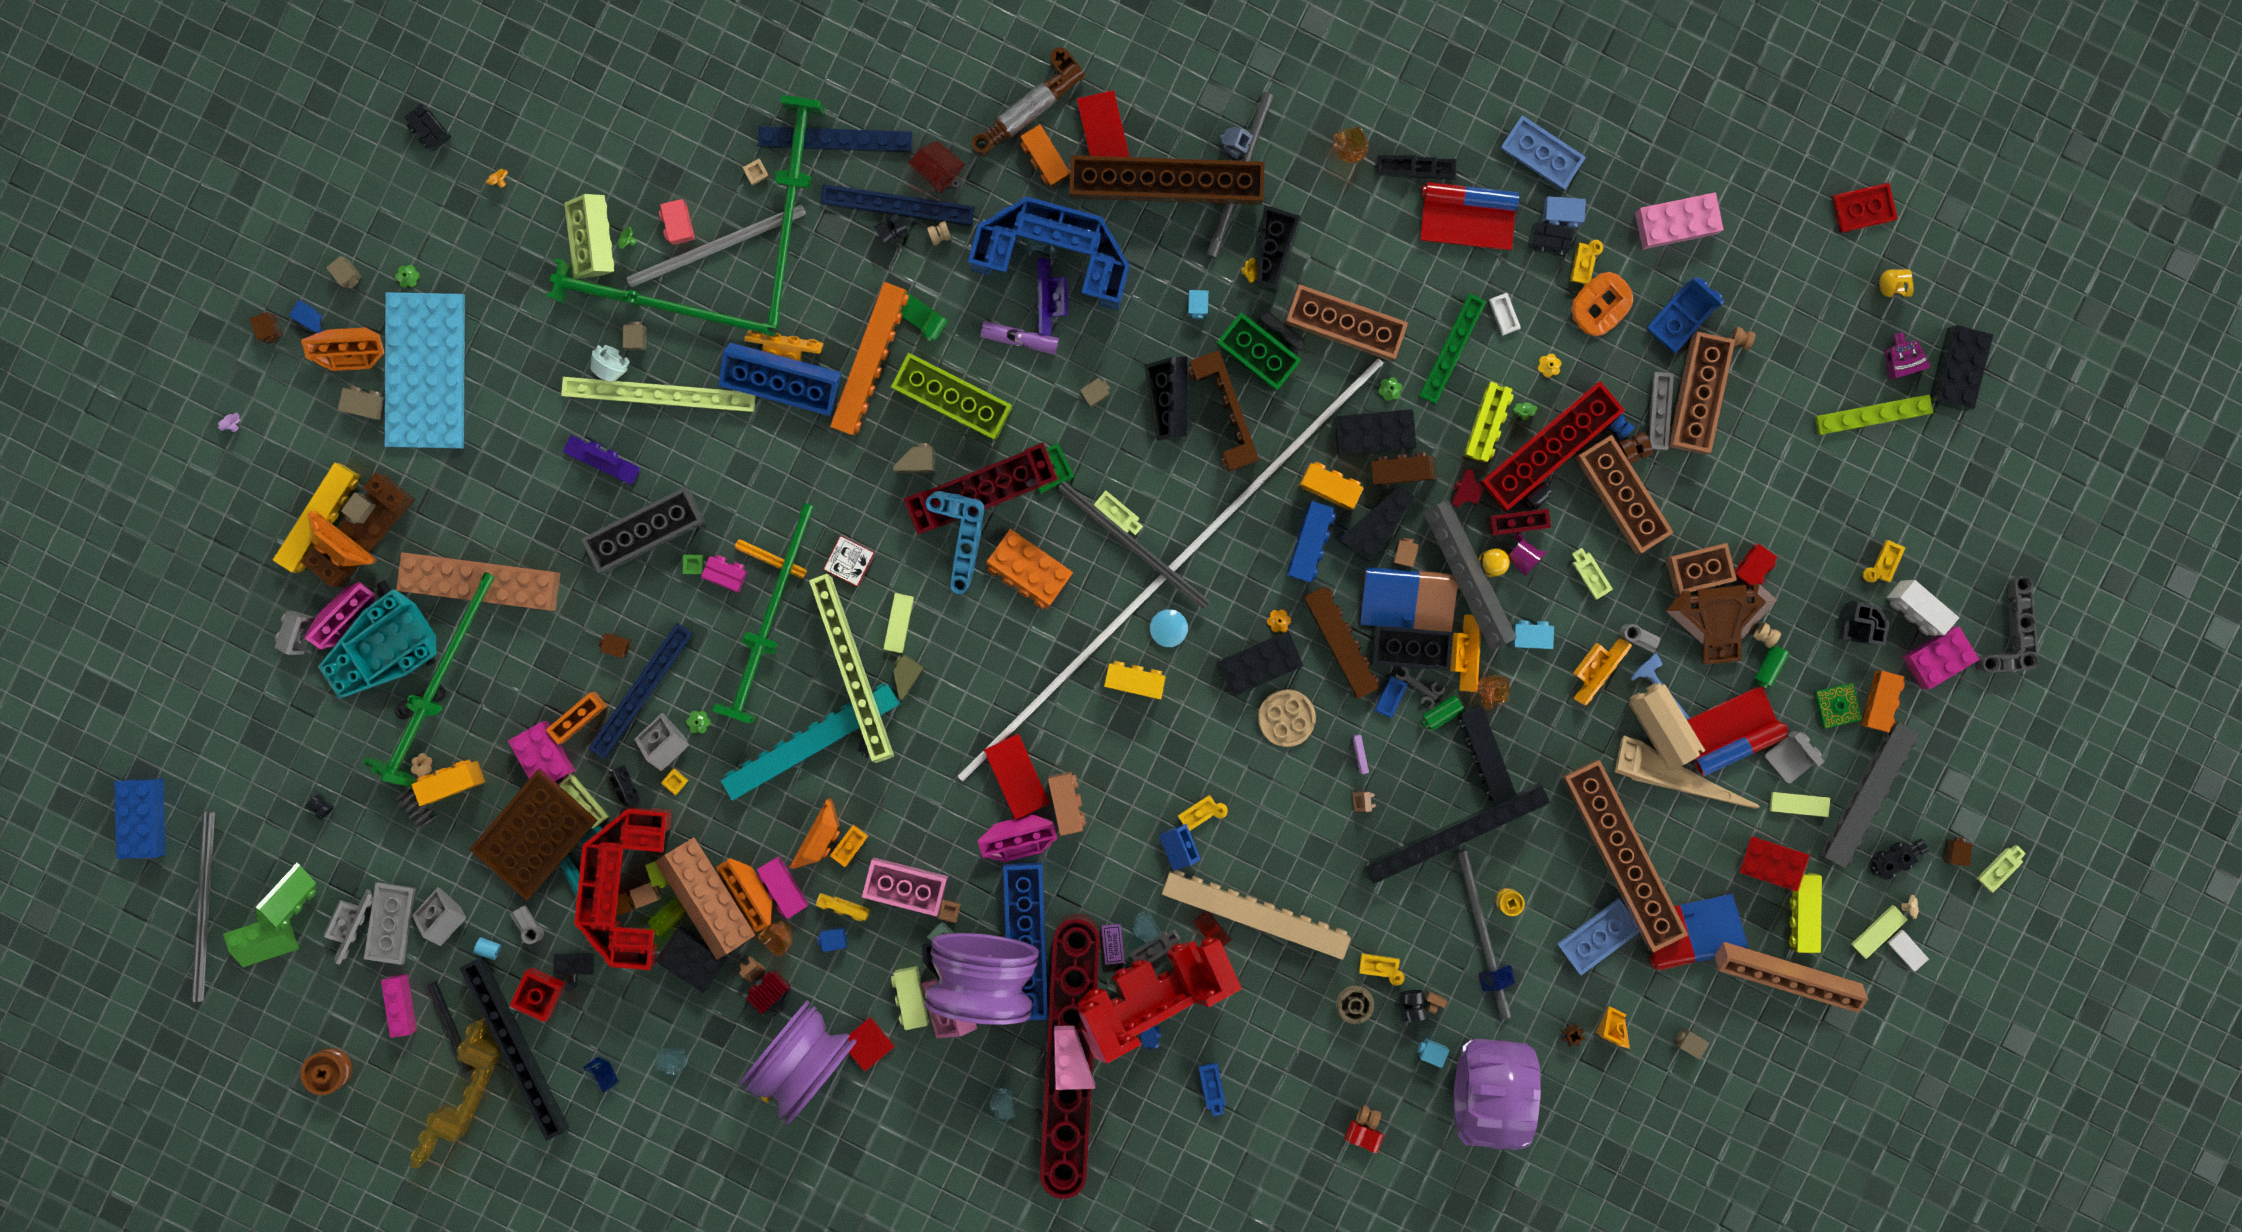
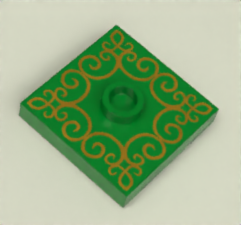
M1854 683L1814 691L1823 729L1862 720Z

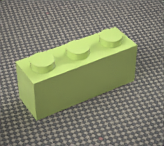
M918 966L895 970L894 976H891L893 988L896 987L898 995H895L897 1007L900 1006L901 1014H899L900 1025H904L905 1030L928 1026L929 1019Z

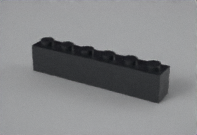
M1479 705L1459 714L1460 718L1457 721L1461 730H1465L1466 736L1464 740L1467 747L1472 749L1473 754L1471 758L1474 765L1479 767L1478 777L1481 783H1485L1487 788L1484 791L1487 800L1495 804L1516 794L1483 706Z

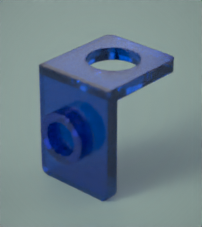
M1511 965L1496 971L1479 973L1483 991H1500L1515 984ZM1486 976L1490 977L1492 980L1491 987L1488 986L1485 982Z
M597 1057L583 1067L585 1071L594 1074L601 1091L604 1093L619 1083L610 1062L606 1059ZM600 1063L598 1066L591 1068L594 1064Z

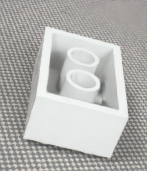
M1916 580L1900 581L1886 597L1890 601L1891 607L1897 611H1902L1905 614V619L1911 623H1916L1919 626L1918 629L1927 636L1945 635L1959 619L1956 614Z

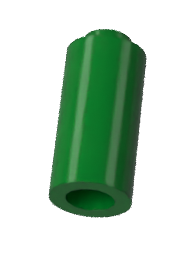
M1776 645L1770 648L1754 678L1757 681L1756 684L1764 689L1773 687L1790 653Z
M1453 695L1423 714L1421 722L1426 730L1434 731L1464 712L1465 709L1456 695Z

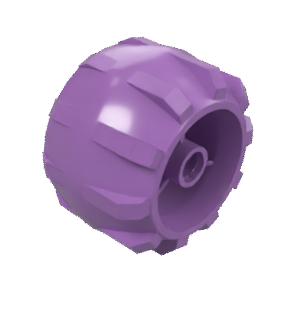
M1475 1038L1462 1047L1456 1067L1454 1123L1457 1127V1135L1465 1145L1490 1147L1497 1150L1524 1149L1532 1143L1537 1128L1540 1106V1067L1536 1051L1527 1043Z

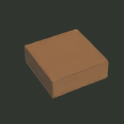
M942 899L938 919L957 923L961 904Z

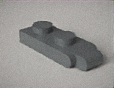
M1175 928L1170 931L1165 929L1130 951L1129 954L1134 962L1142 959L1151 963L1167 953L1181 937Z

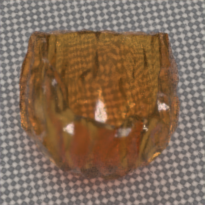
M1351 127L1334 134V148L1336 155L1341 161L1357 163L1363 160L1368 153V141L1361 127Z

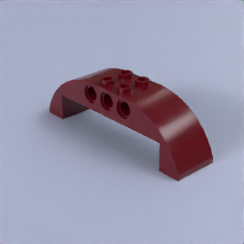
M1043 442L1025 449L1022 453L960 478L906 497L904 502L917 535L960 520L934 513L927 509L926 500L936 491L979 500L983 503L984 510L1048 485L1058 480ZM933 498V503L940 506L939 499ZM970 507V511L973 514L978 513L976 507Z

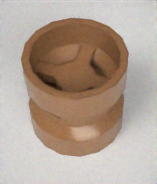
M1736 326L1730 339L1735 340L1734 346L1741 345L1742 349L1748 351L1754 342L1756 334L1752 331L1745 332L1743 328Z
M1362 1105L1358 1112L1356 1123L1360 1125L1365 1124L1368 1128L1375 1130L1379 1124L1381 1112L1377 1110L1372 1111L1369 1107Z

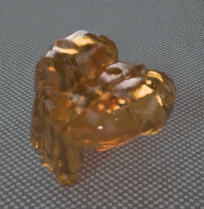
M1493 675L1481 678L1478 681V691L1482 694V705L1485 709H1493L1495 703L1508 702L1507 697L1510 693L1508 677Z
M782 920L763 928L758 935L759 941L778 957H782L794 943L791 926Z

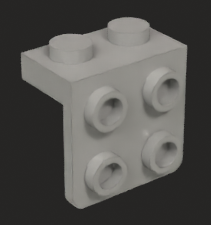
M1792 731L1786 739L1781 740L1765 753V758L1786 783L1793 782L1812 765L1819 767L1824 763V760L1821 758L1822 753L1816 747L1811 746L1809 743L1810 739L1804 732Z

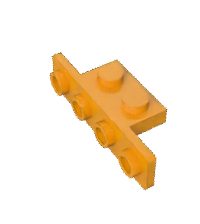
M749 330L744 337V341L763 344L762 351L797 361L802 360V351L820 354L824 343L815 339L804 340L797 336H781L779 333H776L775 337Z
M1464 615L1463 633H1453L1450 671L1460 672V691L1477 692L1481 630L1474 615Z
M1619 638L1608 652L1600 644L1596 643L1573 672L1574 675L1584 682V685L1574 696V699L1586 706L1605 683L1609 675L1616 669L1632 645Z

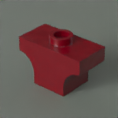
M1465 469L1460 481L1457 480L1452 490L1455 493L1450 502L1453 507L1458 508L1463 502L1473 505L1478 504L1485 486L1475 481L1474 471Z

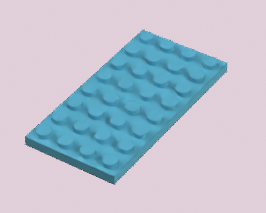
M386 292L385 447L464 448V294Z

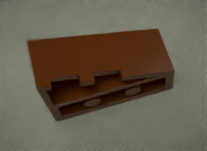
M1426 452L1415 453V457L1408 458L1407 454L1396 455V459L1391 460L1388 457H1377V461H1372L1373 484L1386 485L1437 480L1436 458L1427 456Z

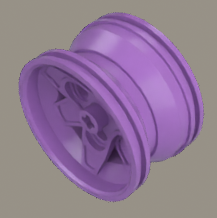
M950 933L939 935L932 939V963L940 979L926 990L925 1007L929 1011L946 1018L979 1024H1015L1024 1022L1031 1017L1032 1001L1022 991V987L1034 974L1038 961L1039 951L1037 948L1019 940L987 934Z
M808 1000L738 1083L740 1087L743 1084L746 1085L745 1091H750L754 1096L768 1098L772 1096L777 1101L778 1118L780 1120L783 1117L787 1119L785 1122L787 1126L800 1113L857 1042L855 1039L850 1041L848 1033L830 1035L826 1032L822 1015L816 1010L815 1006L812 1009L808 1006L810 1004Z

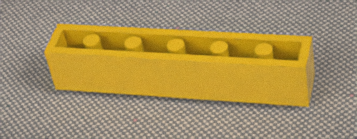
M334 462L273 558V561L292 573L303 571L306 566L301 561L315 546L311 542L308 513L310 511H317L330 523L335 522L339 516L338 511L348 502V496L352 490L357 488L361 476L343 464Z

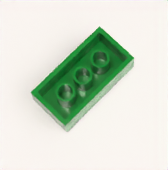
M1240 312L1216 344L1217 347L1275 392L1278 391L1301 361L1298 356L1242 312Z

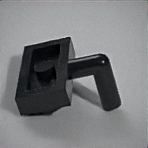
M554 954L553 974H569V983L564 987L566 992H570L577 987V974L592 975L594 973V954Z

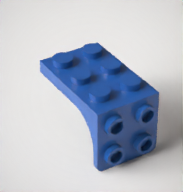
M1694 277L1687 281L1646 327L1653 336L1674 354L1677 353L1704 320L1724 303L1722 295L1715 290L1712 291L1707 286L1708 283L1700 277Z

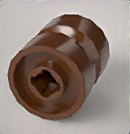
M1644 432L1632 436V440L1627 438L1617 443L1630 464L1638 461V457L1643 459L1653 455L1651 442Z

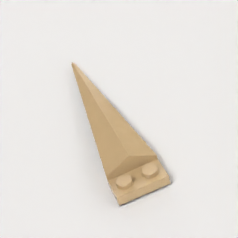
M1627 736L1621 738L1615 767L1616 773L1631 777V780L1753 809L1760 807L1758 804L1710 782L1685 767H1680L1679 764L1674 765L1676 769L1668 770L1656 750L1642 741Z

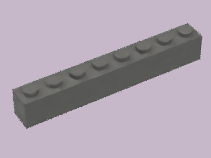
M1444 501L1424 511L1426 520L1490 650L1516 639L1517 637L1450 501Z
M1895 722L1890 732L1884 734L1819 856L1843 868H1846L1852 862V855L1855 849H1858L1862 844V837L1872 825L1871 820L1874 815L1880 811V804L1883 798L1888 796L1890 785L1898 778L1901 765L1905 764L1908 759V752L1916 745L1918 732L1899 722Z

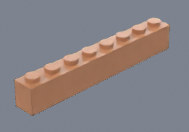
M1723 942L1715 954L1718 970L1727 974L1857 1013L1860 1012L1868 1001L1862 983L1727 942Z

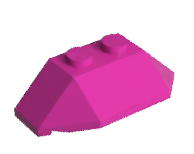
M360 582L344 588L316 616L305 635V639L319 649L334 647L360 614L375 603V593Z
M1031 814L1017 820L1012 819L994 824L978 840V844L983 858L1008 862L1042 853L1057 839V834L1053 821Z

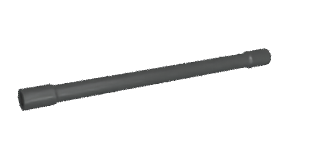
M1268 92L1262 93L1250 131L1253 137L1251 143L1248 144L1247 153L1242 154L1240 161L1251 160L1263 122L1274 97ZM1235 204L1224 205L1214 237L1211 239L1206 254L1211 258L1217 259Z
M1467 849L1460 850L1456 854L1463 873L1492 982L1500 1019H1507L1511 1017L1508 1001L1505 998L1479 900Z

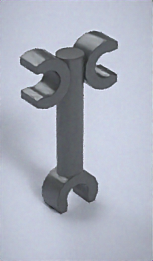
M1400 667L1404 670L1405 674L1403 677L1395 674V678L1401 681L1405 680L1426 695L1420 699L1419 703L1423 704L1425 700H1429L1430 705L1427 709H1433L1434 701L1445 692L1446 688L1442 687L1437 692L1435 686L1438 682L1434 681L1429 689L1412 677L1406 667Z

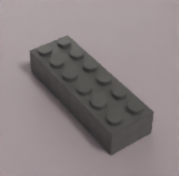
M684 487L581 540L598 574H605L707 522L690 488Z

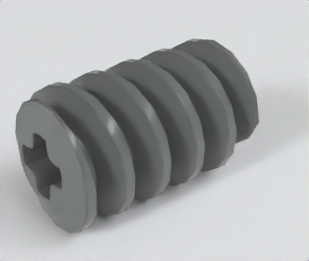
M411 787L401 793L395 800L397 802L403 801L400 807H407L404 813L406 815L411 814L408 818L409 821L416 820L413 827L420 826L419 829L434 821L437 815L430 817L433 809H425L429 804L419 806Z

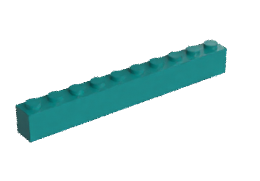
M882 683L873 688L875 690L873 696L880 716L901 704L890 684L885 686ZM851 702L840 707L841 712L837 714L832 712L824 717L825 721L818 724L816 721L807 726L808 731L803 734L801 731L790 736L792 740L785 743L783 740L774 745L775 750L770 753L767 750L757 755L759 759L756 761L748 760L741 764L742 769L737 772L733 769L724 774L725 778L721 780V783L731 800L737 799L860 728Z

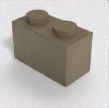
M350 386V389H342L338 410L382 421L385 398L380 397L381 393L369 390V393H363L362 388Z

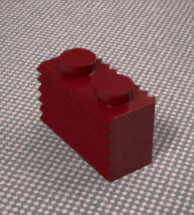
M776 969L772 973L768 971L761 978L763 982L759 986L754 984L747 991L749 995L745 999L760 1015L791 987L788 981Z

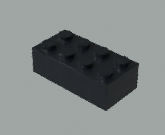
M1959 325L1947 328L1930 394L1931 403L1962 411L1975 409L1994 334Z
M1413 409L1344 415L1334 418L1337 456L1417 448Z
M1373 626L1370 664L1450 671L1453 632Z
M1289 631L1282 632L1217 661L1233 697L1304 666Z

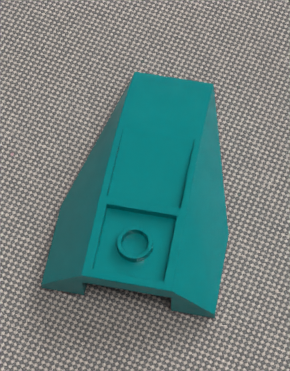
M393 589L360 614L318 667L340 699L410 674L436 655V635L417 605Z

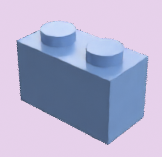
M1548 196L1544 199L1542 223L1555 226L1563 224L1567 225L1568 228H1578L1585 221L1586 199Z

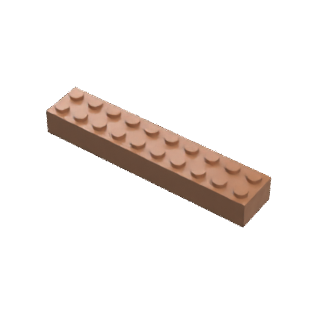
M1594 760L1561 776L1648 950L1655 952L1688 936L1601 761Z

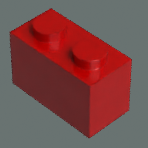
M1753 544L1734 570L1736 579L1749 589L1752 588L1753 584L1759 583L1762 585L1765 580V574L1772 571L1778 557L1761 544Z

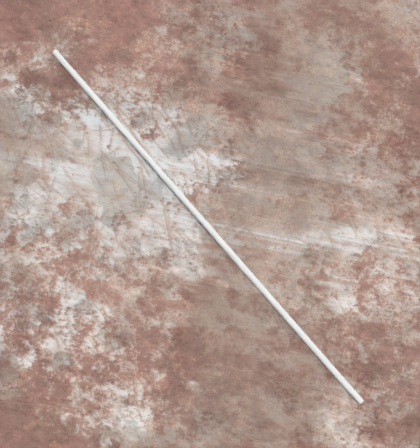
M1378 358L1168 567L1175 571L1383 362ZM1160 574L986 748L1005 740L1166 578ZM984 751L958 775L961 781H964L986 759Z

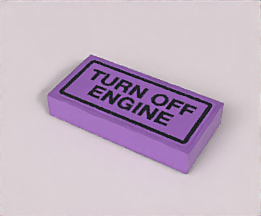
M1121 924L1102 925L1105 965L1125 963Z

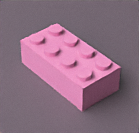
M1716 192L1642 207L1635 212L1642 250L1712 236L1724 230Z
M874 857L871 860L862 898L937 916L940 911L948 876Z

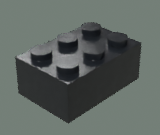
M680 926L675 930L655 962L704 993L729 957L725 955L716 960L705 941Z

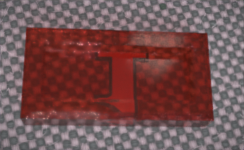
M1209 911L1203 912L1193 920V923L1205 938L1220 939L1223 947L1231 941V938Z

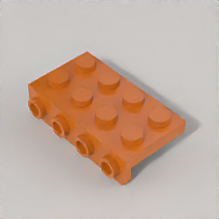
M1012 529L1008 531L985 564L990 574L1001 577L1006 585L1018 589L1019 594L1034 600V604L1041 609H1048L1073 574L1071 570Z

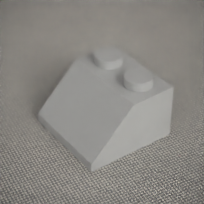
M286 611L281 618L282 626L280 632L275 637V648L288 655L304 654L308 643L305 635L315 618L296 611Z
M663 713L634 739L646 760L660 771L689 746L684 735Z
M439 887L433 891L412 915L423 938L439 946L466 919L462 908Z

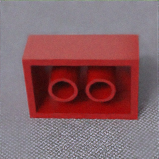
M1751 836L1740 873L1799 892L1810 855Z

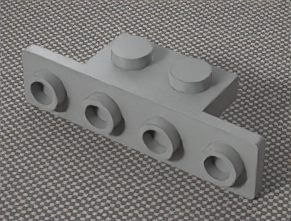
M369 889L365 890L359 905L339 900L325 930V938L341 942L334 958L335 963L338 965L347 958L349 953L347 948L350 942L353 943L357 936L356 929L358 925H362L364 921L366 907L369 908L372 904L373 897Z

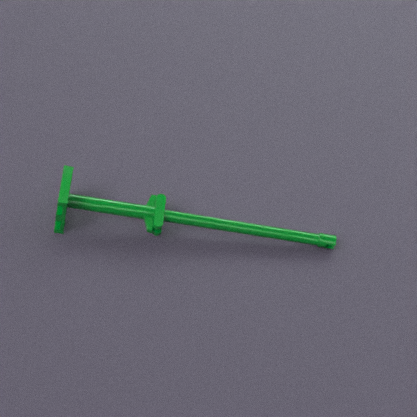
M787 95L781 96V104L786 110L795 111L796 119L789 170L775 171V182L778 185L787 186L771 306L767 320L768 324L777 325V327L780 318L779 311L796 189H808L811 186L809 181H812L811 176L800 172L808 113L825 116L826 109L820 103V100Z
M556 258L554 260L558 267L556 274L551 273L550 282L554 283L552 293L547 292L546 296L555 302L564 304L566 291L569 289L630 303L636 307L643 305L756 331L764 335L773 337L776 335L775 332L769 331V328L777 330V325L755 322L651 298L633 290L625 291L570 278L572 266L563 260Z
M803 503L799 520L758 635L746 632L741 640L743 644L752 650L732 707L723 703H717L712 710L714 712L748 724L755 723L757 720V715L743 711L762 654H776L777 652L775 649L778 648V643L767 637L808 520L812 515L813 505Z
M484 572L479 586L423 697L408 696V702L405 706L414 713L389 762L365 758L363 765L372 767L370 771L381 775L380 779L382 781L412 787L411 784L417 782L400 765L424 717L435 716L442 710V706L432 699L487 590L490 589L495 579V576Z

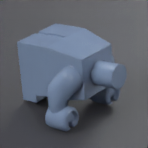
M1231 127L1226 129L1219 139L1231 157L1238 159L1240 152L1247 153L1248 144L1251 143L1253 135L1240 127Z

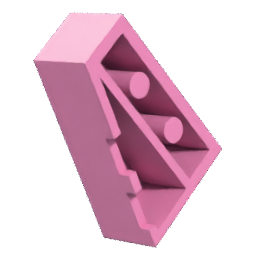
M1055 1026L1056 1090L1095 1089V1081L1075 1026Z

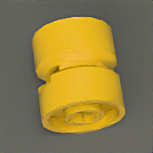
M1511 888L1501 889L1495 897L1498 909L1508 916L1519 915L1524 909V898Z

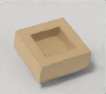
M760 158L743 167L752 186L769 178Z

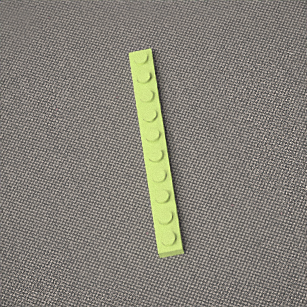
M563 377L561 394L563 397L754 412L756 397L751 394L731 390L622 381L611 382Z

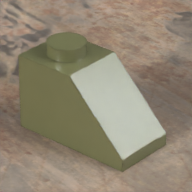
M907 655L899 656L893 664L896 667L893 672L898 696L902 700L925 668Z

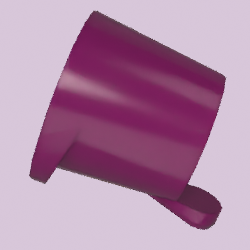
M1518 532L1514 535V538L1519 544L1508 557L1510 562L1526 576L1547 552L1545 550L1539 551L1529 544L1523 535Z

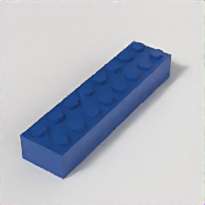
M1043 862L1004 864L1006 938L1028 943L1039 951L1034 974L1022 987V991L1032 1001L1031 1017L1028 1020H1048Z

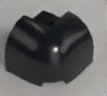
M1855 601L1846 603L1838 620H1842L1839 639L1868 645L1886 646L1889 620L1886 619L1881 607Z

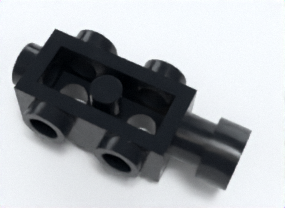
M1922 838L1914 841L1911 846L1906 843L1897 842L1891 845V850L1875 853L1873 855L1874 858L1870 860L1872 863L1870 869L1875 876L1886 880L1892 879L1897 875L1896 873L1913 868V864L1918 862L1916 856L1928 853V846ZM1907 855L1908 858L1903 860V856ZM1890 863L1891 867L1886 869V865Z

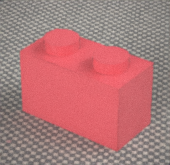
M680 199L660 204L659 216L661 221L665 223L666 229H663L666 241L669 240L672 245L695 240L687 203Z

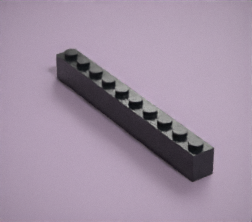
M1538 783L1365 863V868L1372 883H1378L1550 804V801L1542 784Z
M480 957L460 967L545 1140L548 1141L560 1135L569 1126L485 958Z

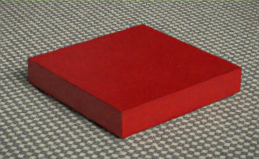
M869 1017L853 1030L848 1038L850 1041L853 1039L857 1041L849 1053L864 1071L895 1047L872 1017Z

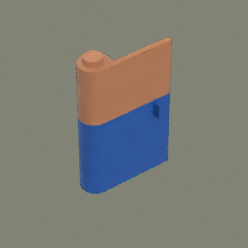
M1365 567L1360 625L1452 632L1457 589L1460 590L1453 574Z

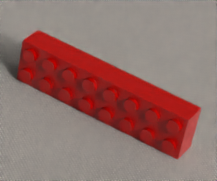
M1601 381L1595 383L1479 483L1485 486L1486 492L1503 512L1509 510L1622 414L1625 409Z

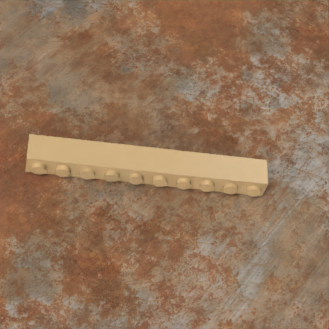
M1179 870L1169 871L1161 892L1164 896L1336 958L1344 959L1351 938L1347 935V931L1343 929H1330V925L1320 921L1318 924L1313 923L1311 918L1300 915L1299 918L1294 916L1290 910L1284 908L1282 911L1274 909L1275 905L1264 902L1263 905L1258 903L1254 897L1246 895V898L1238 896L1239 892L1228 889L1227 892L1222 890L1218 884L1210 882V885L1202 883L1203 879L1196 876L1188 878L1184 876V872Z

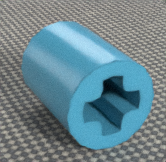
M480 937L474 948V954L495 961L501 950V944Z

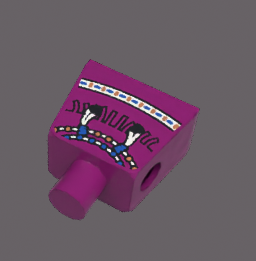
M1904 332L1892 335L1895 347L1885 350L1889 380L1931 368L1917 340L1907 343Z

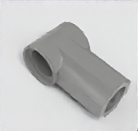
M1625 624L1620 628L1619 634L1623 640L1629 641L1652 653L1660 643V637L1641 629L1637 625ZM1629 628H1632L1634 630V634L1631 638H1629L1627 635V631Z
M526 905L510 914L520 930L522 940L525 943L533 944L543 939L544 930L536 923ZM531 930H534L536 933L535 939L530 937Z

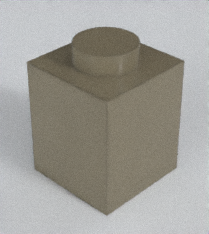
M340 256L326 267L339 285L347 289L357 285L358 280L362 278L349 259Z
M634 321L629 322V325H623V348L626 350L646 351L647 328L641 325V322Z
M1097 378L1081 389L1080 393L1090 408L1110 396L1108 391L1111 388L1105 380L1101 381L1100 378Z
M354 492L341 512L353 524L356 522L364 523L377 504L363 494Z
M1684 1028L1676 1036L1675 1045L1700 1060L1709 1043Z

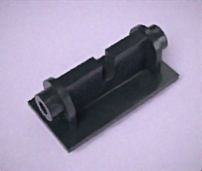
M625 765L609 772L610 776L608 777L613 787L617 788L620 786L621 788L616 794L624 807L640 800L638 791L634 787Z

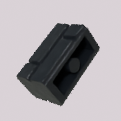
M419 104L405 116L408 122L407 128L413 134L417 133L421 137L419 142L426 149L429 147L436 151L451 138L448 131L424 104Z
M1535 222L1532 226L1529 248H1534V252L1545 253L1546 250L1552 251V254L1555 256H1564V254L1570 252L1574 229Z

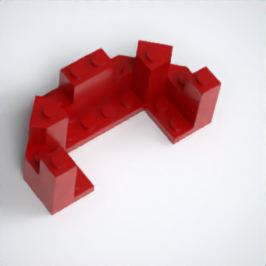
M629 808L583 844L574 924L581 930L590 944L601 954L610 967L650 970L656 964L658 944H654L655 930L621 927V921H616L623 850L663 852L665 832L671 828L672 810Z
M1208 937L1202 940V944L1199 946L1196 945L1194 940L1184 944H1175L1167 952L1174 970L1170 972L1164 971L1158 975V978L1150 961L1142 959L1133 962L1132 966L1128 969L1122 968L1116 971V975L1111 977L1120 999L1114 998L1110 1000L1106 990L1094 988L1090 990L1078 1002L1080 1007L1078 1012L1085 1026L1082 1032L1094 1058L1107 1064L1140 1046L1141 1043L1138 1037H1135L1136 1035L1194 1003L1210 1007L1241 990L1240 983L1220 939Z

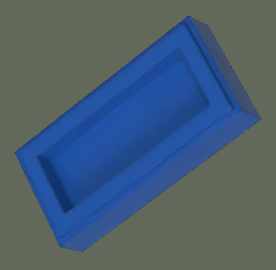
M1389 676L1374 711L1393 718L1408 683Z

